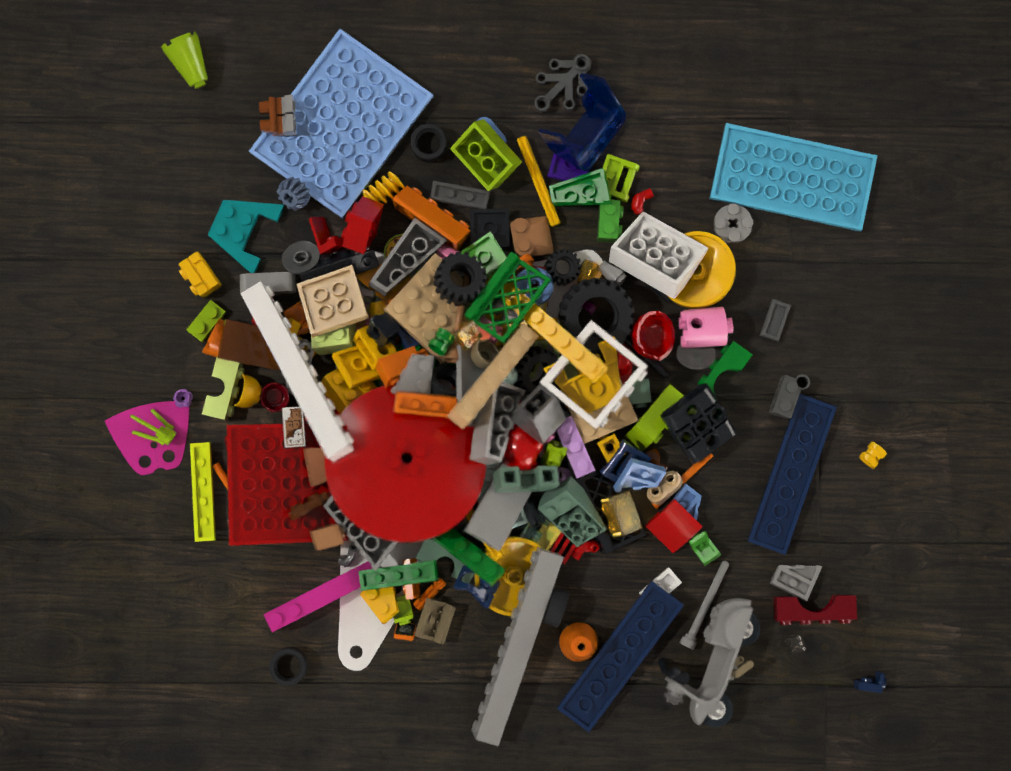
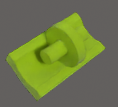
M557 440L549 441L540 459V465L557 466L559 468L567 448L563 447Z

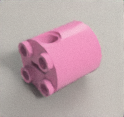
M723 307L689 309L680 312L678 324L679 329H683V336H681L682 348L691 349L727 345L728 334L733 333L732 318H726Z

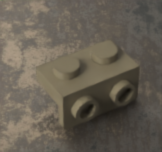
M426 598L414 636L443 645L456 607L443 601Z

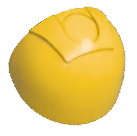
M242 374L244 377L243 392L240 400L234 406L249 408L260 401L262 387L254 377Z

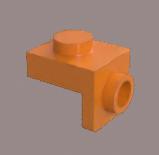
M300 302L283 311L287 319L292 318L301 324L297 336L300 334L304 335L310 331L303 306Z

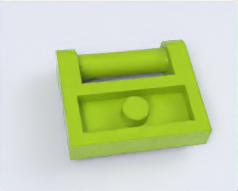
M607 154L603 168L606 172L610 196L622 202H628V194L635 173L638 172L640 165ZM623 167L629 170L621 192L615 191Z

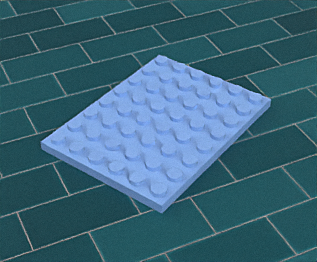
M339 29L291 94L295 99L296 136H273L272 133L263 132L249 152L284 178H300L302 183L305 182V187L310 189L308 193L312 198L344 219L363 193L362 190L366 189L433 98V94Z

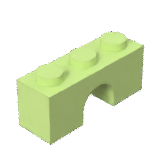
M216 357L212 376L221 379L224 382L225 389L220 396H206L202 414L228 421L229 417H232L235 407L232 405L234 398H237L239 394V387L237 385L239 379L243 378L244 368H242L243 364L217 359L218 357Z

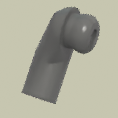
M354 543L349 545L347 556L340 555L338 565L349 567L358 554V547Z

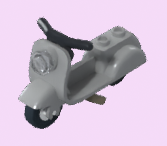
M731 598L713 607L710 614L712 619L704 631L705 642L715 646L699 689H694L687 684L689 682V675L678 667L668 668L666 660L663 658L658 660L661 673L666 676L665 680L668 682L666 687L668 691L664 693V696L667 697L666 701L678 705V702L683 703V695L689 696L691 698L690 715L697 725L703 722L709 727H720L730 720L733 707L731 700L724 694L728 681L734 680V677H740L754 665L752 661L748 660L740 667H737L744 662L743 656H737L740 646L751 645L760 634V624L756 616L752 614L753 607H751V600Z

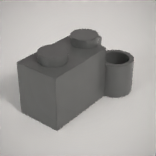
M804 374L794 378L788 375L781 376L768 413L786 420L791 419L800 392L807 389L810 385L809 377ZM798 378L804 379L805 386L803 388L798 386Z

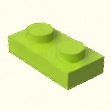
M210 300L187 328V331L203 343L213 331L219 318L222 319L227 312Z

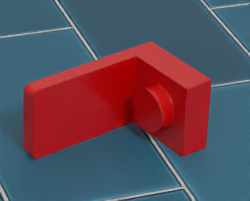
M324 217L309 218L320 254H334L340 249L345 248L342 246L343 238H338V236L331 237Z

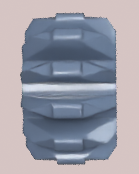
M290 177L283 180L276 191L279 194L278 199L282 200V205H287L288 210L293 209L297 211L302 207L304 208L311 197L308 193L310 189L305 187V182L302 183L300 178Z

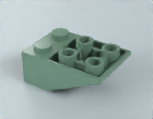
M571 476L560 482L559 486L553 491H546L542 494L538 509L576 547L606 531V526L585 490Z

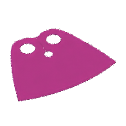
M175 401L157 402L131 408L105 420L107 428L119 450L138 474H151L158 468L165 470L173 469L181 463L188 431L189 406L177 407ZM151 409H154L170 425L175 427L173 430L177 433L169 445H161L156 442L157 447L151 448V443L155 441L134 435L132 431L157 437L156 432L138 423L130 416L135 415L158 429L161 426L165 427L151 412ZM171 450L174 452L175 458L172 462H165L163 460V453L165 451ZM146 455L150 457L151 464L149 467L143 468L139 465L141 456Z

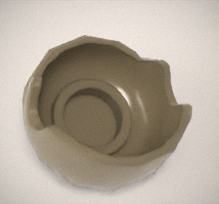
M479 339L471 349V358L477 367L486 369L499 351L493 343L489 342V339Z

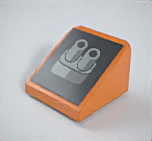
M396 623L394 639L414 640L416 624L408 623L400 626L399 623Z

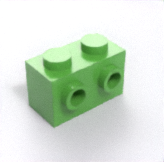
M611 200L612 204L599 205L597 242L615 243L618 237L622 235V225H619V218H623V206H620V200Z

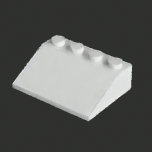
M642 212L611 246L609 262L675 299L686 286L707 253L708 247L649 214Z

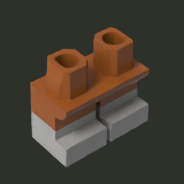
M284 95V97L280 98L269 97V101L259 102L260 114H270V120H260L261 132L272 133L273 136H296L295 99L293 95Z

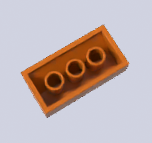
M406 186L394 196L392 200L397 211L411 221L416 218L445 238L447 240L445 244L459 251L470 236L469 226L462 220L458 222L453 218L454 215L451 212L438 208V204L431 198L427 200L421 196L422 192L417 188Z

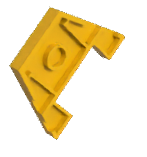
M606 341L598 343V346L606 363L604 364L608 369L595 383L583 373L568 380L564 370L554 380L571 401L587 414L607 406L621 389L617 351ZM554 364L543 368L546 374Z

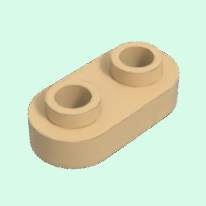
M669 471L665 474L658 487L648 488L647 497L651 503L655 505L664 503L682 487L683 480L679 473Z

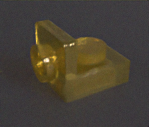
M473 320L461 322L458 325L460 329L454 334L463 351L469 350L483 337Z

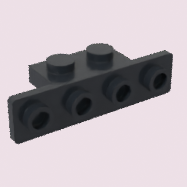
M342 248L337 253L322 255L317 264L318 267L300 273V278L304 282L353 265L355 273L359 274L379 267V262L373 248L368 249L365 254H356L354 250Z

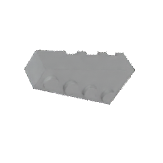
M414 218L371 279L369 286L386 296L435 254L447 240Z
M502 382L476 414L470 460L485 465L502 461L509 440L507 436L509 430L514 425L511 419L520 405L519 401L524 396L525 390Z
M331 496L324 505L325 509L337 524L343 528L348 538L354 542L363 557H366L371 567L376 571L398 542L383 540L359 529L341 512Z

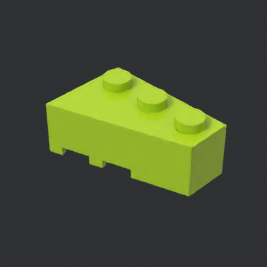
M669 384L624 437L641 451L645 450L652 442L656 444L663 436L662 430L664 428L668 430L660 417L661 414L684 395Z

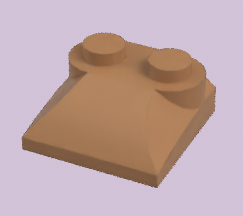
M547 216L528 219L518 218L509 222L514 252L518 258L525 254L531 255L534 258L550 255L554 252Z

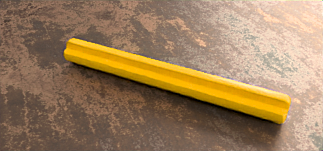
M522 136L517 139L518 145L549 223L552 227L560 224L559 217L551 201L526 136Z

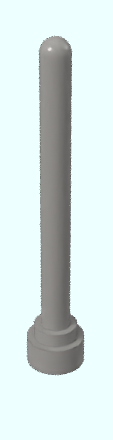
M728 561L721 563L689 633L682 636L679 642L694 650L697 644L695 642L697 632L729 567Z

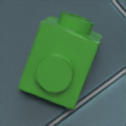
M705 531L695 534L689 541L691 549L704 566L721 556Z

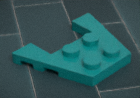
M223 200L208 236L250 273H256L262 259L244 252L245 246L259 215L278 223L285 207L281 204Z

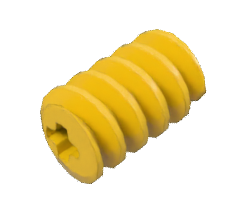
M389 171L388 178L385 176L381 177L382 183L378 180L375 181L376 188L369 185L370 192L365 189L362 192L363 197L377 202L383 201L388 203L386 197L388 196L393 199L392 192L398 194L400 192L399 187L404 189L405 186L396 174Z

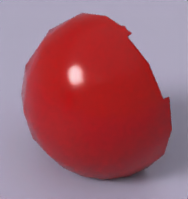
M649 311L639 316L632 326L633 331L630 335L633 348L646 358L657 361L663 360L673 349L675 341V329L672 321L665 313L660 311Z
M513 425L507 436L509 440L502 462L508 467H519L520 471L537 468L538 462L536 459L543 449V445L518 425Z

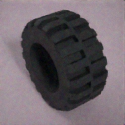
M598 278L584 279L580 283L571 286V289L563 295L564 299L559 304L558 320L560 321V326L575 339L583 331L578 320L580 307L585 301L596 297L607 300L614 310V320L605 332L611 337L614 336L615 340L620 344H624L627 341L625 338L628 334L631 335L633 331L631 329L632 324H635V318H633L635 309L631 304L630 296L616 283ZM592 334L583 346L592 354L601 353L598 343L605 340L598 334Z

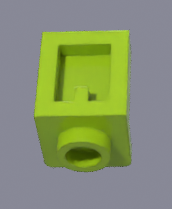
M406 595L396 597L399 613L394 616V624L399 623L401 626L411 623L410 619L414 618L410 599H406Z

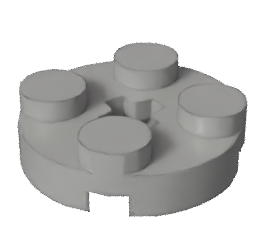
M733 203L724 206L714 217L715 234L726 243L741 242L748 237L752 230L753 219L748 210L740 205ZM731 219L733 221L735 219L738 227L730 228L728 220Z

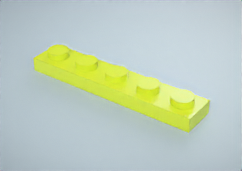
M211 442L190 443L195 542L215 541Z

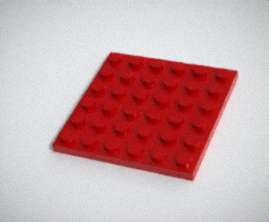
M304 423L305 446L285 448L283 424L226 425L229 546L312 542L310 530L331 523L337 524L325 509V503L294 521L287 514L291 512L290 507L299 502L302 504L308 502V497L317 492L319 495L326 492L328 497H331L327 481L316 486H310L303 450L322 447L309 423ZM344 531L345 538H343V541H349V538L346 532Z

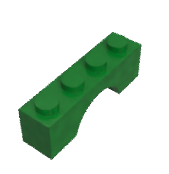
M735 341L723 346L720 351L722 356L719 360L714 359L709 366V369H711L707 376L704 374L697 384L707 383L714 394V383L719 374L724 371L739 372L744 368L753 354Z

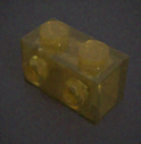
M630 490L601 500L602 510L607 517L608 527L613 537L624 536L642 528Z

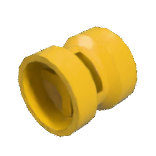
M871 442L868 445L867 451L862 452L859 458L866 465L875 469L878 465V460L883 459L887 453L878 444Z

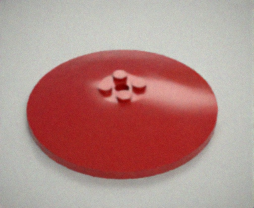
M381 386L355 399L340 414L345 424L343 426L345 433L348 432L354 441L352 443L354 450L335 462L328 459L325 454L324 466L328 488L336 505L348 520L359 529L374 537L400 543L420 542L437 537L456 526L468 514L482 490L486 465L470 460L474 427L465 426L462 429L448 417L394 412L396 394L391 393L393 386L387 388ZM403 454H410L413 460L411 463L405 464L402 462L401 456Z

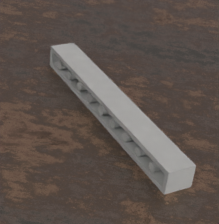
M537 547V550L533 551L530 562L532 564L530 570H527L525 573L524 587L519 590L517 600H519L518 605L512 610L511 625L505 630L504 638L506 639L504 645H501L499 648L498 662L492 668L491 675L493 677L491 683L486 685L485 700L480 703L478 720H475L472 726V732L476 740L499 746L564 558L559 553Z

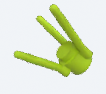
M151 409V412L165 427L161 426L158 429L135 415L130 416L138 423L156 432L157 437L134 430L132 434L158 442L161 445H169L177 433L173 430L175 427L170 425L154 409Z

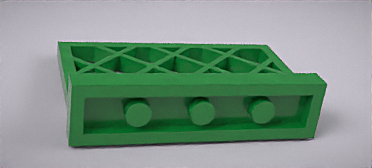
M510 252L464 315L467 321L477 325L505 344L551 282V279L519 259L513 252ZM520 265L527 270V276L516 277L515 271ZM539 277L544 280L540 287L532 288L531 279ZM528 280L530 289L518 291L517 281ZM514 282L516 291L504 293L503 287L507 283ZM530 293V301L520 304L519 295ZM516 295L518 304L506 306L505 297ZM503 298L504 307L493 309L492 302L495 299ZM519 309V316L516 319L509 320L507 310ZM505 311L506 320L495 322L493 313ZM491 314L492 323L482 324L479 320L483 315ZM507 324L508 331L503 337L496 333L495 326Z

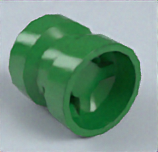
M439 328L435 333L436 337L428 343V347L438 355L444 356L448 351L447 347L455 341V337L449 331Z

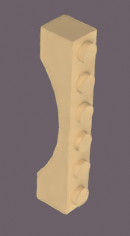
M523 323L447 417L462 429L467 426L539 335Z

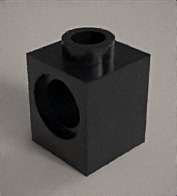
M385 312L381 315H374L369 320L370 324L366 330L382 348L396 340L401 328Z

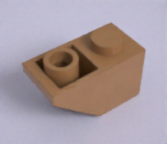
M331 523L309 531L315 550L344 544L343 538H345L343 528L339 527L338 524Z

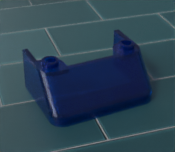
M581 73L580 77L588 88L582 98V105L586 112L566 138L560 133L539 129L538 132L553 153L575 168L588 171L624 124L626 113L604 77Z

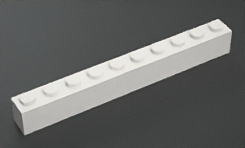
M261 281L242 292L241 295L328 459L335 462L354 450L352 446L354 441L348 432L345 433L343 429L345 424L339 415L336 416L334 413L335 405L330 398H326L324 393L327 391L322 382L318 383L316 379L318 374L312 365L309 366L307 353L304 349H300L298 345L300 343L299 338L290 331L291 323L287 317L283 318L281 314L283 309L278 301H274L273 296L275 294L269 285L265 286Z

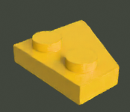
M394 586L364 590L360 593L382 624L385 625L399 613Z

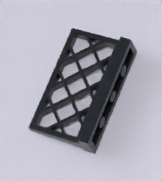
M614 467V469L612 470V472H614V473L616 472V470H617L616 467ZM598 470L575 481L585 490L596 511L601 512L599 515L601 519L604 513L614 517L611 527L606 526L609 533L604 531L594 537L603 555L645 536L646 533L626 489L621 488L622 496L620 501L610 498L615 482L612 481L610 483L602 480L603 474ZM590 478L598 481L595 491L588 489L584 481ZM600 483L610 486L607 496L597 492ZM596 495L606 499L603 509L595 506L594 500ZM609 500L618 504L615 514L606 511ZM621 506L629 508L630 514L628 519L618 516ZM617 518L627 522L623 532L614 529ZM630 523L637 526L639 534L635 536L626 534ZM612 531L622 535L618 544L613 545L611 542Z

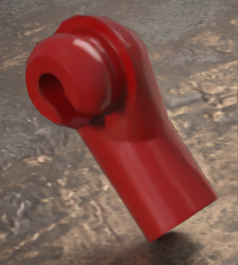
M651 188L634 195L631 209L635 214H641L644 210L642 207L644 201L654 197Z
M590 539L576 547L571 556L579 561L584 552H597L599 544L597 541Z

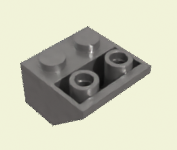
M541 384L517 407L511 421L542 445L566 420L557 397Z

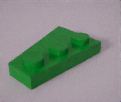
M604 168L549 186L551 201L554 206L612 204Z

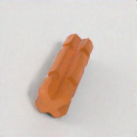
M439 577L434 582V585H431L413 605L418 610H422L426 598L433 599L439 593V590L446 586V582Z

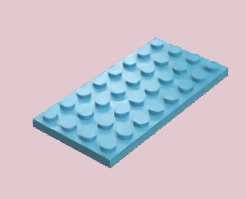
M726 123L709 199L862 231L877 155Z

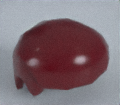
M269 383L262 388L260 394L261 404L270 412L282 411V408L288 406L290 393L280 383Z

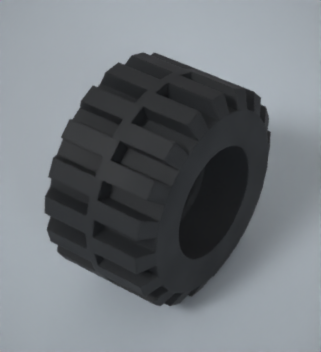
M458 251L455 255L450 253L448 257L445 256L434 274L435 280L433 283L434 286H437L436 293H441L440 298L442 300L447 299L448 304L454 302L455 306H459L460 303L465 306L469 302L475 301L483 290L487 280V276L484 275L486 270L481 268L483 263L481 261L477 262L475 255L470 257L468 252L462 255L461 251ZM453 271L465 273L470 280V285L467 287L455 285L450 279V273Z
M530 346L514 367L517 370V382L514 383V386L525 390V394L530 395L540 385V381L546 375L543 369L541 377L531 382L530 371L532 367L538 362H542L543 368L550 366L559 360L558 356L542 347ZM553 381L552 385L556 387L557 384Z

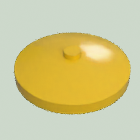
M708 232L685 233L686 236L708 247V251L675 299L667 297L682 307L700 309L714 305L730 291L736 276V263L732 251L721 238Z
M507 537L501 548L504 556L498 561L493 559L487 548L483 551L505 569V573L499 579L501 583L496 593L493 594L494 598L490 604V609L499 614L511 616L513 608H516L519 602L517 600L519 590L523 589L525 584V573L527 570H530L532 564L530 562L533 551L537 550V547H540L537 543L524 537ZM474 573L475 586L480 585V577Z

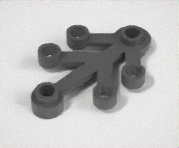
M579 54L573 60H558L556 58L550 60L549 69L556 72L560 68H572L568 73L545 74L544 72H539L536 75V82L539 85H544L546 82H558L545 96L541 95L535 99L534 107L538 112H546L549 109L550 102L564 87L565 100L563 107L566 111H572L575 107L572 79L577 74L579 86L576 93L581 98L587 96L586 72L591 68V60L587 55ZM556 62L558 67L553 68L551 64ZM584 62L585 66L579 67L578 63ZM544 76L545 80L539 81L538 77ZM583 88L586 92L581 94L579 89ZM543 102L546 106L544 108H540L538 104ZM571 102L573 105L572 107H567L566 103Z

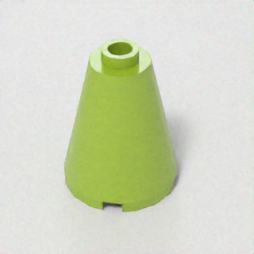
M191 32L170 40L171 45L167 46L165 43L161 46L165 55L190 87L194 86L197 89L206 85L205 81L208 78L199 37L196 32L193 35Z

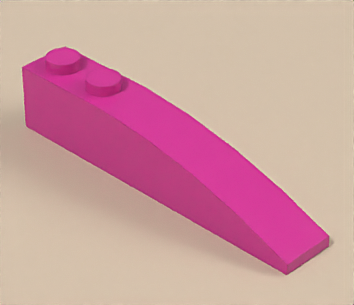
M369 561L263 614L271 631L274 632L360 588L358 571L373 569Z

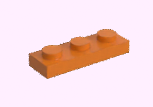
M396 390L394 412L447 417L455 407L457 398L454 396Z

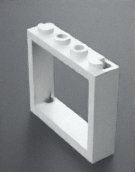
M590 321L576 340L584 345L595 332L635 364L638 369L596 419H593L552 385V382L570 362L563 355L540 381V384L592 427L597 429L598 427L603 428L609 421L607 416L610 412L613 411L615 413L622 405L620 400L624 395L628 397L635 389L633 387L634 383L637 380L641 382L648 372L645 371L647 369L645 363L593 321Z

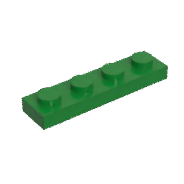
M453 528L432 538L490 586H493L505 573L503 567Z
M436 560L382 567L376 571L374 569L358 571L361 591L438 580Z

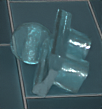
M537 508L536 510L542 524L548 527L551 521ZM528 522L520 536L539 543L543 534L536 530V524L535 528H530Z

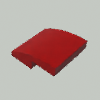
M675 499L645 525L672 553L687 543L703 527Z

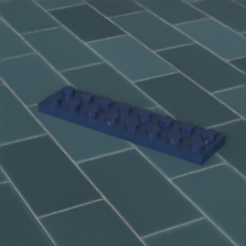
M799 394L753 522L748 542L786 555L837 407Z
M651 580L559 703L557 709L587 732H590L684 604Z

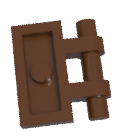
M317 492L308 497V502L304 504L299 502L290 507L291 512L287 514L294 521L316 507L323 505V503L328 501L329 497L326 492L320 495Z

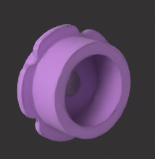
M186 389L178 390L173 397L175 405L180 408L190 406L193 399L192 393Z

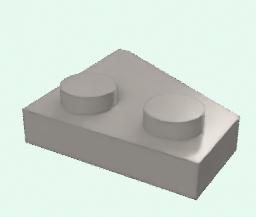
M412 354L407 362V367L400 374L398 383L391 389V393L396 394L397 390L430 394L434 356Z
M779 565L770 584L803 601H807L822 566Z

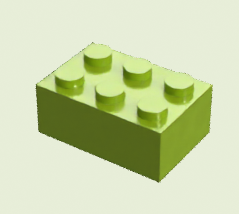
M484 119L473 122L450 148L487 191L498 188L522 163L519 157Z

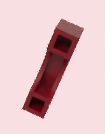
M853 594L832 595L828 604L817 611H808L803 608L795 596H773L774 620L780 621V625H792V621H800V624H812V621L819 620V624H831V620H839V623H851V620H857L856 595Z

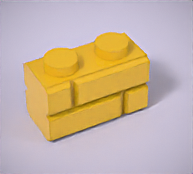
M195 252L179 263L181 267L179 273L185 280L189 279L192 284L190 289L195 296L199 295L205 298L222 286L200 252Z

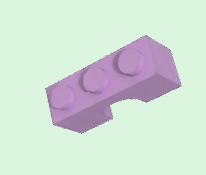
M572 416L567 417L565 422L556 430L562 446L567 448L566 455L575 477L579 478L595 471Z

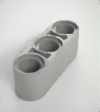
M290 272L240 274V294L260 281L265 286L269 285L274 294L296 293V274Z

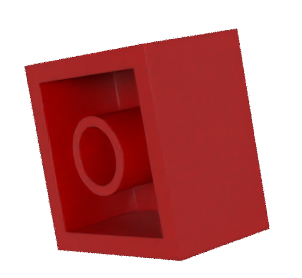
M363 196L359 202L354 203L352 211L349 210L346 215L345 222L348 223L341 236L344 239L343 247L365 254L376 238L384 204Z

